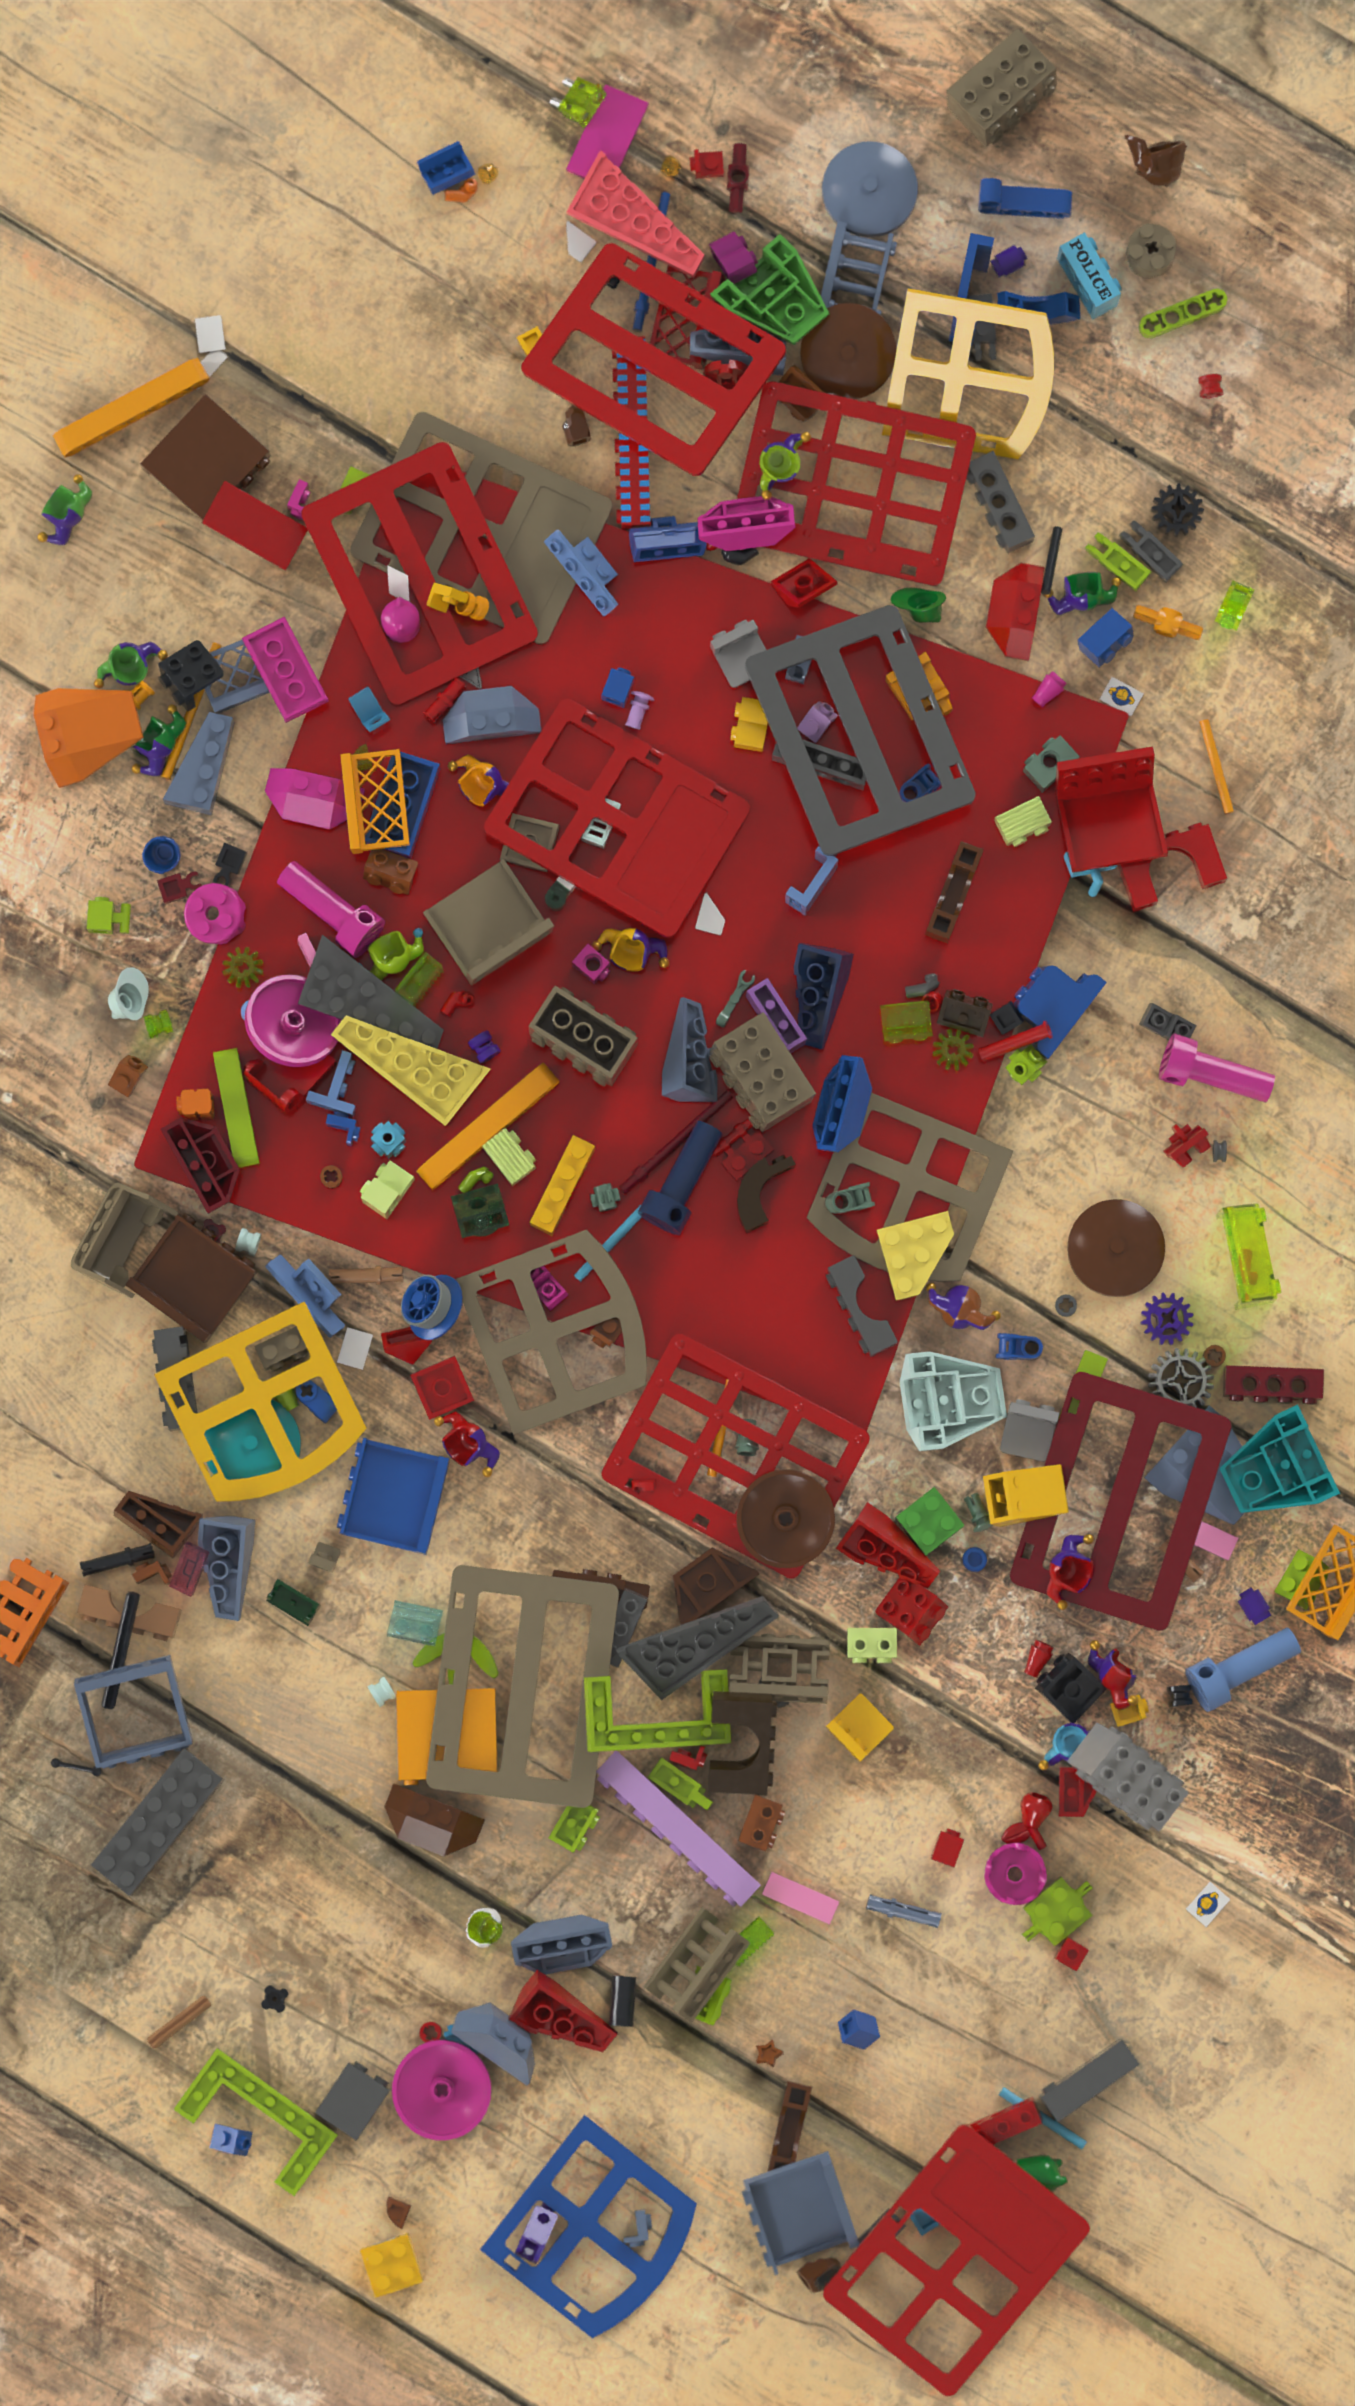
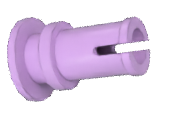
M632 691L631 694L635 695L634 701L631 700L630 704H632L625 725L640 730L645 711L649 709L648 702L649 700L654 701V698L643 692Z

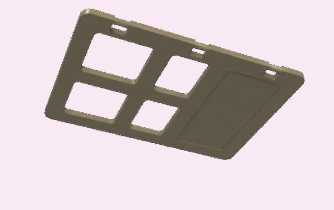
M426 412L416 414L391 465L416 454L424 436L431 434L474 455V459L465 476L474 497L488 468L492 464L524 478L521 489L504 523L498 525L487 519L485 520L538 630V636L533 642L545 644L549 640L576 582L544 541L559 529L573 547L587 537L595 545L612 511V501L602 494ZM410 483L395 489L394 495L396 498L403 499L443 519L442 525L425 557L436 583L453 587L462 592H471L475 597L482 596L487 598L489 609L484 619L504 628V623L480 573L470 589H466L438 575L439 568L459 530L446 501ZM371 504L351 545V554L355 559L388 574L387 566L375 561L378 554L391 559L388 566L404 573L396 555L373 544L381 522ZM518 602L510 606L516 618L524 616Z

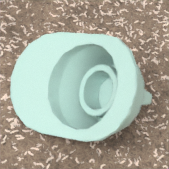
M130 967L124 969L119 975L116 987L108 996V1005L112 1011L111 1017L113 1019L138 1020L142 1017L148 998L149 987L144 974L140 970Z

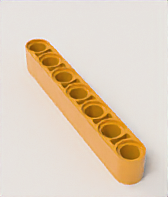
M193 358L54 433L53 438L65 458L71 457L202 387L210 378L199 358Z
M542 1063L428 1159L416 1172L434 1190L482 1150V1146L503 1129L509 1127L550 1092L560 1080L545 1063Z

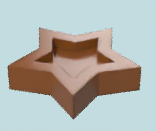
M773 2039L766 2045H756L759 2052L756 2060L757 2064L767 2063L774 2068L776 2059L784 2054L782 2050L775 2048Z

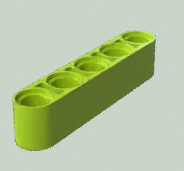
M233 1048L213 1052L232 1156L239 1168L260 1164L238 1049Z

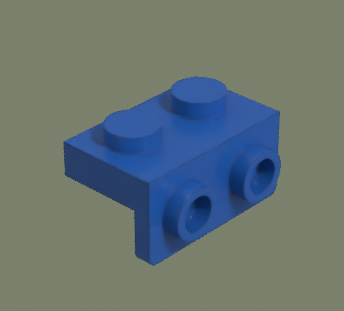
M459 141L417 161L421 176L432 195L476 175Z

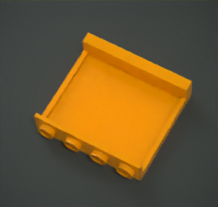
M495 1688L466 1690L457 1765L461 1768L497 1772ZM437 1690L396 1691L398 1780L404 1781V1785H419V1780H426ZM437 1745L435 1761H443L445 1746Z

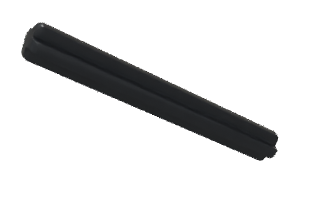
M128 1592L126 1594L109 1670L124 1667L140 1599V1594L136 1592ZM120 1683L105 1687L101 1704L103 1708L114 1709Z

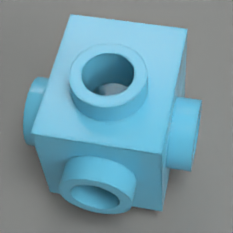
M389 1121L385 1124L381 1122L372 1130L373 1136L371 1140L374 1144L371 1147L380 1156L385 1154L388 1158L392 1155L396 1157L404 1150L406 1139L403 1135L405 1131L396 1122L393 1125ZM386 1134L392 1135V1140L390 1142H385L383 1140V1137Z

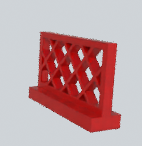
M668 265L666 274L671 277L673 272L683 274L686 278L683 284L686 286L690 285L695 291L697 290L692 282L699 277L708 278L706 287L698 291V293L704 294L705 297L717 303L710 294L726 281L722 272L698 270L694 278H688L687 274ZM691 296L686 302L691 303L695 298ZM659 303L650 344L656 346L657 343L665 339L670 347L665 352L666 354L674 353L675 356L671 357L685 365L703 370L707 359L691 354L689 359L679 357L676 353V350L688 343L690 346V336L686 337L681 328L691 321L685 319L678 324L672 316L675 311H669L666 306ZM670 316L676 326L663 333L660 328L661 322ZM695 324L697 326L696 331L703 330L702 327ZM679 330L684 340L672 347L667 337Z

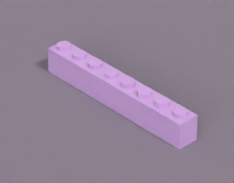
M617 1750L597 1770V1773L600 1775L597 1780L607 1789L612 1786L617 1791L615 1797L625 1806L629 1802L635 1808L633 1814L643 1823L647 1819L653 1825L651 1830L660 1839L665 1836L671 1842L669 1847L678 1856L683 1853L690 1860L687 1864L696 1873L700 1870L708 1876L705 1881L715 1890L720 1887L726 1893L723 1898L733 1907L736 1904L741 1907L761 1886Z

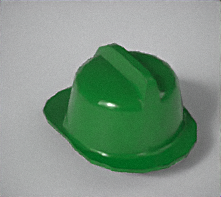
M910 587L897 590L890 599L895 607L908 610L915 622H940L942 604L946 600V595L939 591Z

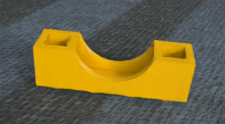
M574 1135L572 1136L530 1221V1226L553 1236L567 1203L595 1151V1145Z

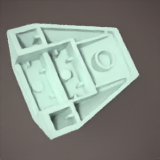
M930 1351L905 1354L900 1377L905 1424L908 1434L919 1451L943 1449L1007 1417L1000 1368Z

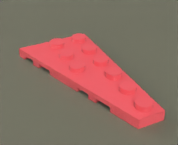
M600 150L571 202L567 214L694 278L705 258V254L686 235H683L674 226V223Z

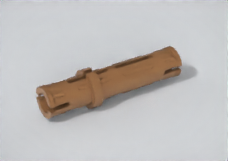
M380 1265L375 1268L329 1269V1276H339L330 1277L329 1281L332 1284L376 1282V1285H381L382 1282H403L404 1275H393L403 1274V1266L381 1268Z

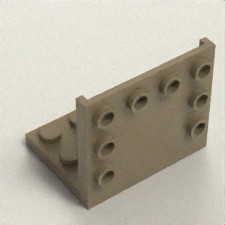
M504 859L423 912L471 986L552 933L554 928L549 918L544 920Z

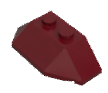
M181 1117L161 1128L163 1135L207 1214L229 1203L240 1168L217 1127Z

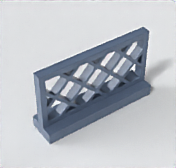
M242 640L210 652L212 657L221 654L219 660L215 659L219 666L221 664L233 669L229 682L221 679L217 680L227 685L223 695L214 698L210 690L212 684L204 688L214 713L219 714L270 693L263 679L254 675L255 664L251 673L238 668L243 655L251 658L250 654L244 652L246 646ZM244 645L242 651L235 649ZM232 650L240 654L235 667L222 662L225 652ZM236 671L249 676L245 686L238 687L231 684ZM252 678L257 679V681L250 683ZM229 687L235 688V690L228 692Z

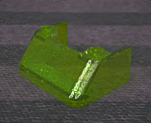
M1255 1203L1221 1208L1216 1214V1218L1223 1220L1239 1298V1301L1234 1305L1235 1310L1274 1303L1277 1300V1294L1281 1293L1279 1279H1274L1263 1222H1266L1264 1207L1260 1208L1259 1204Z

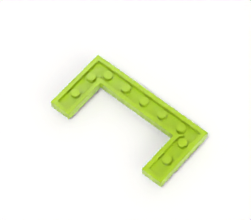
M727 1669L705 1670L701 1672L703 1720L613 1725L610 1676L584 1677L588 1752L731 1743L730 1724L712 1723L713 1691L728 1692Z
M217 2048L174 2110L194 2124L221 2085L225 2084L303 2141L274 2181L284 2190L295 2196L338 2134Z

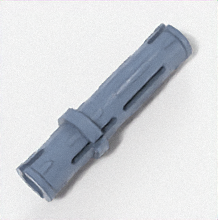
M872 1894L869 1895L866 1910L886 1914L889 1918L893 1916L935 1928H938L942 1913L897 1902V1899L894 1898L889 1900Z

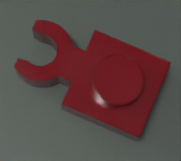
M190 872L184 879L181 878L180 873L157 880L164 904L187 898L186 890L195 891L201 887V883L197 885L191 884L192 878L199 876L198 872Z

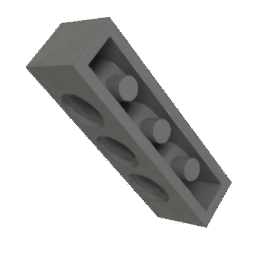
M994 451L970 461L967 480L970 485L974 484L977 490L975 496L979 505H984L988 512L985 516L990 527L994 526L998 533L996 540L1000 548H1005L1008 554L1034 542L1035 535ZM985 477H990L994 480L995 484L987 487L982 484L981 480ZM999 498L1004 501L1005 505L1002 508H996L993 506L992 501ZM1011 520L1015 523V527L1013 529H1006L1003 527L1002 522Z
M802 740L818 776L864 791L867 781L856 757ZM776 743L772 760L785 764Z

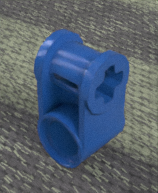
M929 763L901 786L899 795L903 802H909L933 793L941 787V783L930 769L931 765ZM913 790L916 798L907 799L904 796V791Z
M1008 1333L997 1334V1338H999V1351L996 1354V1359L1036 1360L1042 1355L1043 1344L1037 1337ZM1007 1342H1009L1008 1352H1006V1343H1007ZM1029 1342H1034L1039 1347V1351L1034 1355H1030L1025 1351V1346Z
M311 1380L296 1387L298 1400L326 1424L337 1411L330 1394L322 1390ZM301 1387H312L311 1393L313 1395L311 1397L309 1395L301 1396Z

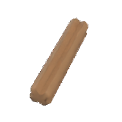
M205 1995L201 1996L147 2038L150 2046L154 2049L211 2007L209 1999Z

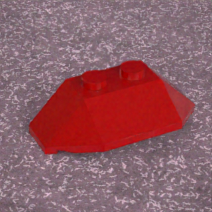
M1020 563L993 581L986 629L1005 657L1029 661L1043 583L1044 566Z

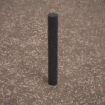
M1058 526L1053 527L1041 593L1045 595L1051 593L1063 529Z

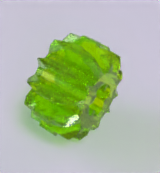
M237 947L235 948L236 956L231 952L227 953L231 961H223L222 964L225 967H229L223 971L224 976L231 975L227 980L229 984L237 979V988H241L242 981H245L246 987L250 988L249 980L252 979L255 983H258L259 979L255 974L263 975V970L256 968L263 965V961L256 960L259 955L256 951L249 956V947L244 949V954H241L240 948ZM243 962H246L249 969H244L243 973H240L237 966H242Z
M951 1029L947 1030L948 1038L940 1033L938 1038L941 1042L933 1043L935 1048L940 1049L934 1051L933 1056H941L937 1061L938 1065H941L944 1061L947 1062L945 1070H949L951 1064H954L955 1071H958L959 1062L966 1067L968 1062L965 1058L973 1057V1054L966 1050L973 1049L974 1045L972 1043L965 1044L969 1040L968 1035H965L962 1039L959 1038L961 1030H957L956 1036L952 1035ZM949 1045H950L951 1047L957 1046V1047H958L957 1053H959V1054H957V1055H956L955 1053L949 1054V1053H948V1051H949V1047H948V1046H949Z

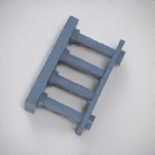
M837 222L821 298L826 308L837 304L834 303L835 300H830L832 291L842 290L874 297L872 309L881 315V311L877 310L889 256H894L897 242H893L894 234L889 233L887 242L850 235V232L846 231L847 223ZM850 244L885 252L882 265L846 258L844 254H841L843 245L847 246ZM846 267L878 274L877 288L842 281L839 277H836L837 269Z

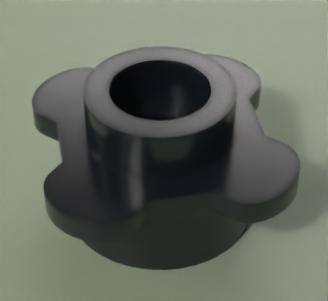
M272 1985L267 1986L264 1989L266 1995L261 2002V2006L265 2010L271 2008L275 2009L278 2013L285 2010V1998L289 1995L288 1991L284 1988L281 1990L275 1989Z

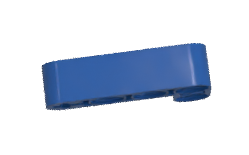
M984 178L980 181L978 211L980 213L1060 219L1071 217L1072 192L1069 190L1002 186V180L996 178Z

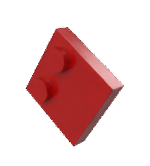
M455 1355L410 1374L429 1420L474 1401Z

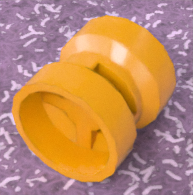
M463 591L469 594L466 604L456 602V612L463 616L469 615L477 621L484 619L489 609L488 599L482 596L475 597L473 593Z

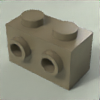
M297 1327L254 1346L266 1371L271 1369V1372L284 1367V1362L291 1359L297 1361L306 1357V1352H308Z

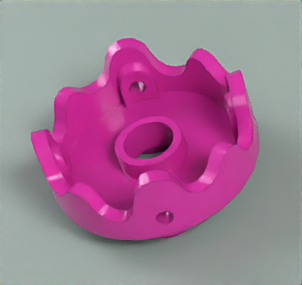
M217 883L205 884L192 892L187 899L184 919L188 930L198 940L208 944H226L245 929L244 911L246 906L235 889ZM212 907H217L219 910V915L215 920H210L208 917V912Z
M1010 1843L1001 1846L990 1855L984 1869V1879L988 1890L997 1900L1009 1905H1022L1034 1900L1040 1894L1047 1880V1872L1044 1861L1038 1852L1025 1844ZM1018 1867L1022 1871V1877L1019 1881L1014 1882L1009 1879L1008 1871L1010 1868Z

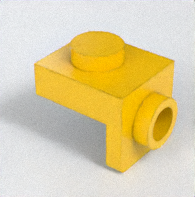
M1136 1695L1138 1703L1124 1710L1115 1708L1114 1704L1111 1703L1110 1707L1116 1726L1120 1727L1146 1719V1713L1149 1712L1146 1699H1141L1140 1695Z

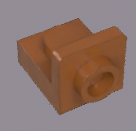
M614 1317L596 1324L590 1332V1335L593 1336L591 1341L601 1348L605 1346L611 1348L622 1332L619 1318Z

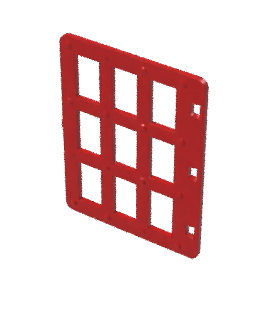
M774 381L765 383L761 392L737 499L756 497L757 488L760 486L763 474L760 467V455L768 443L784 442L791 434H794L771 429L778 401L828 413L822 439L810 438V441H803L797 449L818 454L812 482L793 478L787 482L776 481L772 489L808 497L802 524L795 523V528L775 545L763 546L762 548L929 586L939 585L944 577L976 439L975 429L965 424L876 405L877 402L869 400L863 402ZM842 416L891 426L892 430L886 454L836 443ZM909 430L957 441L951 469L900 458L906 431ZM832 458L882 469L876 497L826 486ZM897 472L946 483L947 486L941 511L891 500ZM822 500L873 511L867 538L864 539L816 528ZM887 515L937 526L931 554L881 543ZM830 548L844 551L843 559L828 556ZM903 565L917 568L916 576L901 573Z
M676 1334L671 1338L604 1465L602 1478L607 1483L779 1574L792 1579L800 1574L804 1565L794 1568H777L759 1561L746 1549L739 1536L737 1511L734 1514L688 1490L701 1464L748 1488L757 1478L774 1471L781 1457H784L828 1480L825 1489L835 1508L870 1441V1436L866 1430L779 1385L780 1382L775 1379H768L684 1334ZM683 1355L729 1378L717 1404L670 1380ZM742 1386L789 1410L776 1436L729 1412ZM662 1394L709 1418L696 1444L649 1419ZM802 1417L849 1442L836 1468L789 1443ZM722 1425L769 1449L756 1475L709 1451ZM642 1433L688 1456L676 1482L629 1458ZM630 1478L633 1480L656 1479V1488L653 1492L634 1491L626 1484ZM696 1514L710 1520L707 1528L693 1521Z

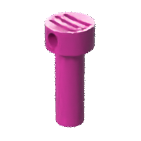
M296 861L291 862L282 871L277 880L278 885L338 932L335 942L354 958L364 954L368 950V946L378 938L384 928L385 920L367 905H362L355 909Z
M1175 1033L1170 1037L1162 1057L1158 1076L1159 1080L1183 1087L1187 1079H1191L1264 1103L1269 1100L1275 1082V1075L1197 1051V1040Z

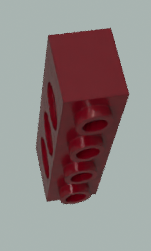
M1231 1365L1224 1367L1223 1397H1229V1401L1243 1402L1245 1397L1253 1398V1402L1267 1403L1268 1398L1278 1399V1403L1291 1404L1293 1399L1302 1400V1404L1314 1405L1317 1404V1400L1323 1399L1324 1369ZM1245 1378L1254 1380V1390L1248 1391L1243 1387V1380ZM1269 1379H1275L1279 1382L1280 1388L1277 1392H1272L1268 1389L1267 1382ZM1294 1380H1300L1304 1384L1303 1392L1297 1393L1292 1389V1382Z

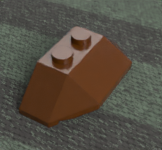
M394 1783L384 1806L398 1839L443 1857L476 1843L485 1819Z

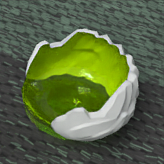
M477 1909L468 1918L467 1938L476 1946L482 1948L489 1947L501 1937L503 1925L501 1917L495 1909Z

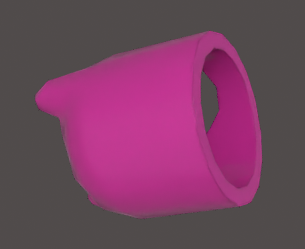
M398 597L388 603L381 614L383 632L392 641L399 643L408 642L419 632L421 625L419 612L415 605L402 597Z

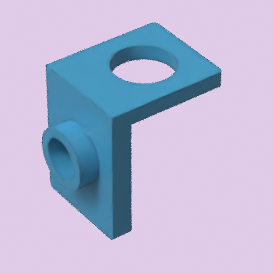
M368 686L348 698L363 726L369 732L390 720Z

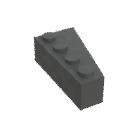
M183 1326L153 1330L155 1338L152 1339L153 1352L157 1354L158 1363L155 1364L156 1373L190 1357L187 1332ZM190 1373L180 1378L179 1384L192 1411L198 1413L193 1375ZM159 1388L160 1402L165 1403L166 1410L162 1412L163 1425L168 1426L170 1431L181 1430L161 1388ZM179 1391L171 1394L177 1408L185 1404Z

